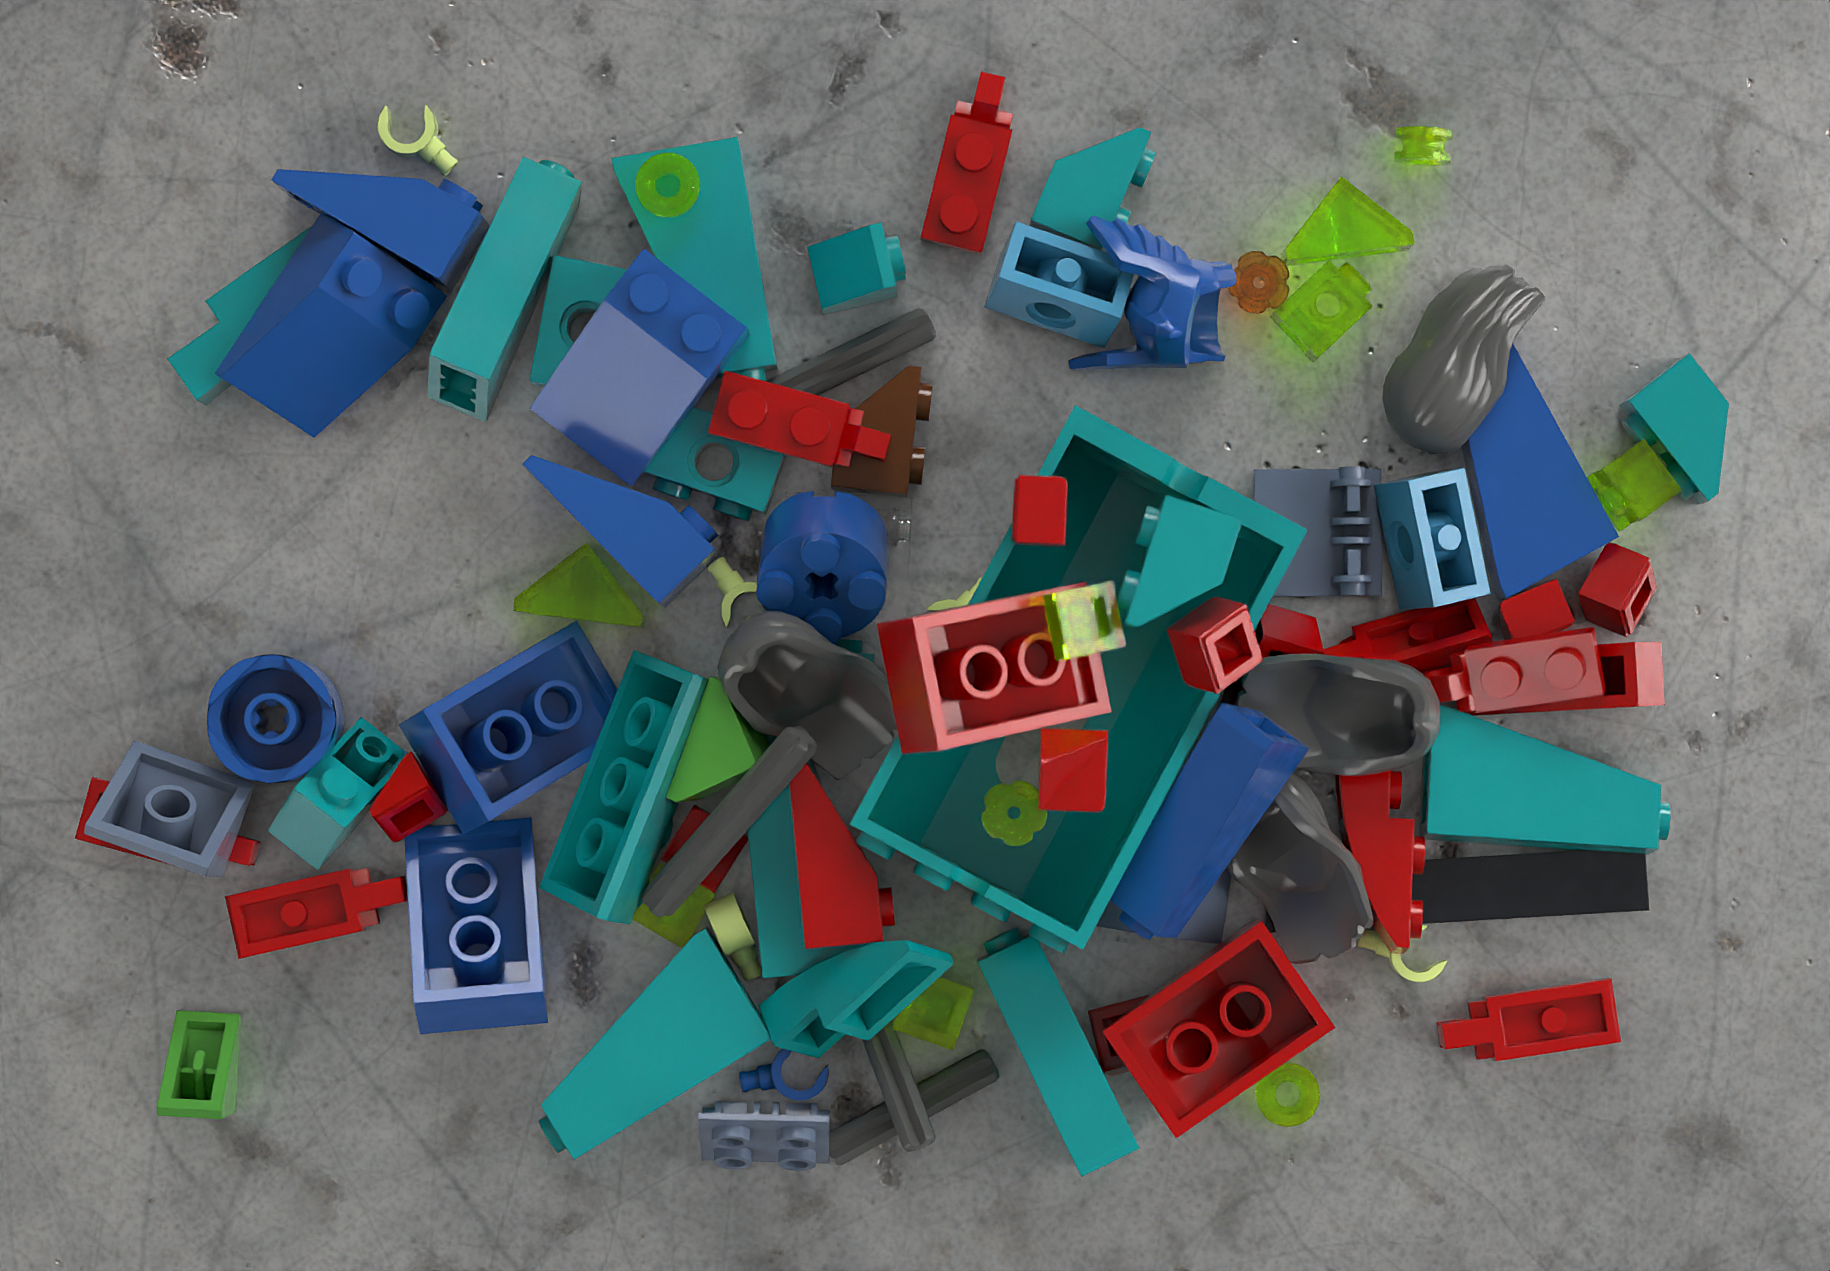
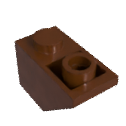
M906 367L855 408L864 411L861 426L892 435L889 451L885 462L853 453L849 468L834 464L831 478L832 490L907 498L909 484L922 485L926 447L913 446L916 420L929 422L933 387L932 383L921 382L922 367Z

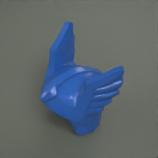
M1091 216L1086 225L1105 248L1118 270L1139 275L1133 287L1129 290L1124 307L1125 317L1129 321L1130 332L1136 344L1126 348L1080 355L1068 360L1069 368L1071 370L1187 368L1188 364L1224 361L1226 355L1222 353L1218 342L1217 315L1221 288H1229L1236 284L1237 278L1232 264L1224 261L1207 262L1206 260L1190 259L1178 245L1172 246L1162 236H1154L1141 224L1133 227L1118 218L1110 222L1097 216Z

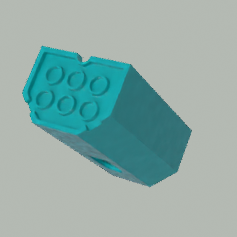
M1076 405L1072 409L1037 475L1063 477L1067 481L1064 546L1014 545L1015 541H1011V523L968 605L1086 582L1111 712L1088 717L1082 730L1108 731L1105 808L1099 812L1038 810V794L1023 796L1008 790L1000 781L996 771V757L1006 736L940 751L902 754L897 735L850 825L861 830L855 841L858 844L888 860H891L895 850L906 854L918 861L913 869L914 874L946 891H949L954 880L974 891L970 898L972 905L1005 923L1012 912L1033 923L1028 931L1031 937L1063 954L1070 943L1082 950L1084 949L1222 692L1220 691L1218 694L1185 684L1167 628L1208 599L1220 597L1246 604L1253 629L1255 630L1308 531L1304 527L1222 483L1186 467L1166 453ZM1168 495L1243 519L1221 585L1135 629L1122 625L1126 610L1117 608L1115 605L1127 569L1139 572L1147 547L1135 543L1147 506L1159 509L1162 499Z

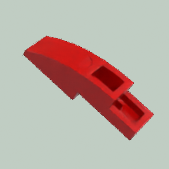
M1390 770L1361 776L1335 774V798L1340 835L1343 845L1352 853L1361 866L1363 882L1373 915L1372 925L1390 953L1404 954L1410 948V938L1420 939L1422 933L1423 903L1422 900H1412L1413 874L1423 875L1425 836H1414L1415 819L1389 818V809H1400L1402 772Z

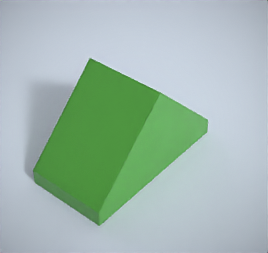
M719 676L709 677L666 798L672 801H698L739 782L769 747L765 735L755 731L728 699L723 691Z
M176 1011L156 1107L157 1116L224 1119L236 1112L241 1030L240 1014Z

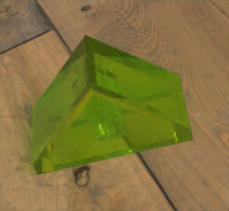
M1341 176L1281 253L1282 267L1409 251L1415 244L1412 230Z
M587 542L516 596L513 605V611L518 613L644 628L645 614L593 547Z

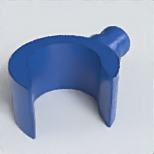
M781 1048L776 1054L773 1063L757 1066L756 1070L739 1072L742 1092L759 1088L762 1091L777 1089L783 1096L797 1101L808 1100L818 1095L825 1087L829 1076V1064L819 1073L813 1085L804 1089L794 1088L784 1080L782 1075V1064L789 1057L791 1051Z

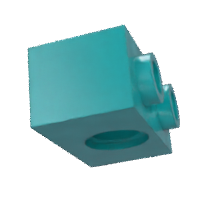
M553 255L529 381L534 386H545L574 344L570 333L573 321L581 314L595 313L627 269Z
M694 407L644 471L646 475L656 478L652 489L685 501H689L692 490L714 497L716 500L713 510L748 522L752 511L766 515L786 455L708 434L713 413ZM722 446L732 454L733 465L731 471L720 480H707L698 472V457L707 447Z

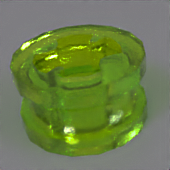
M1429 126L1396 128L1395 137L1400 139L1402 147L1394 153L1395 162L1420 166L1451 164L1452 155L1446 152L1445 144L1452 140V130Z

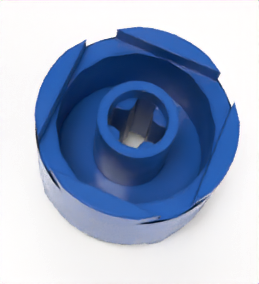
M814 491L803 492L779 504L766 521L761 541L756 595L765 611H779L796 616L812 625L823 637L832 644H835L840 638L854 634L869 625L883 607L887 593L889 565L888 534L885 523L877 511L864 500L854 495L835 491V497H813Z
M260 655L238 662L229 668L216 682L210 693L207 706L208 738L216 756L235 774L260 783H288L303 779L311 769L317 766L329 754L333 746L341 739L345 726L342 702L332 681L313 664L291 656ZM267 705L272 708L286 707L288 713L285 714L283 720L287 728L284 732L271 730L266 733L263 727L269 720L264 712Z

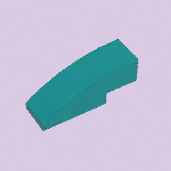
M311 227L205 300L219 322L167 358L196 401L208 405L231 386L230 383L214 373Z
M908 940L873 943L847 950L815 964L786 982L758 1006L774 1046L819 1059L845 1034L869 1041L946 972L954 962L950 953Z

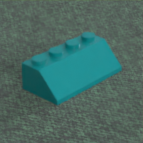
M633 650L538 888L602 920L631 924L636 909L643 903L641 898L642 892L649 884V876L659 851L666 845L672 833V819L679 802L667 799L666 795L709 679Z

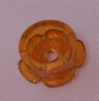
M1251 251L1239 258L1237 268H1233L1237 278L1236 284L1228 288L1229 293L1239 300V307L1253 314H1261L1269 307L1271 309L1280 307L1287 299L1290 290L1286 284V280L1289 278V270L1286 264L1279 257L1274 255L1267 256L1262 251ZM1259 276L1265 280L1263 288H1256L1253 285L1255 277Z

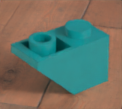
M1139 127L1056 160L1033 212L1029 226L1102 250V244L1086 223L1091 216H1097L1113 222L1116 218L1126 223L1128 222L1132 211L1121 207L1130 183L1142 188L1157 154L1145 148L1152 132Z
M882 222L867 225L807 247L823 315L897 298L896 282L906 280V269L898 235L885 238Z
M1688 353L1677 359L1619 406L1627 414V417L1622 420V424L1630 437L1644 451L1652 446L1667 465L1661 471V474L1670 488L1683 501L1692 497L1696 504L1699 505L1710 501L1719 494L1729 402L1692 355Z
M1168 495L1162 499L1159 509L1147 506L1135 543L1147 547L1139 572L1127 569L1115 605L1117 608L1126 610L1122 625L1135 629L1221 585L1243 519Z
M360 717L333 746L329 754L294 787L267 831L318 870L350 836L369 812L372 804L407 752L364 718Z

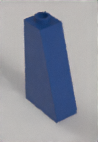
M1512 344L1504 392L1483 422L1461 446L1491 585L1498 600L1506 599L1619 537L1514 344Z
M1222 703L1156 813L1110 901L1123 910L1119 916L1120 921L1133 932L1147 940H1151L1154 935L1157 937L1177 938L1310 748L1262 712Z

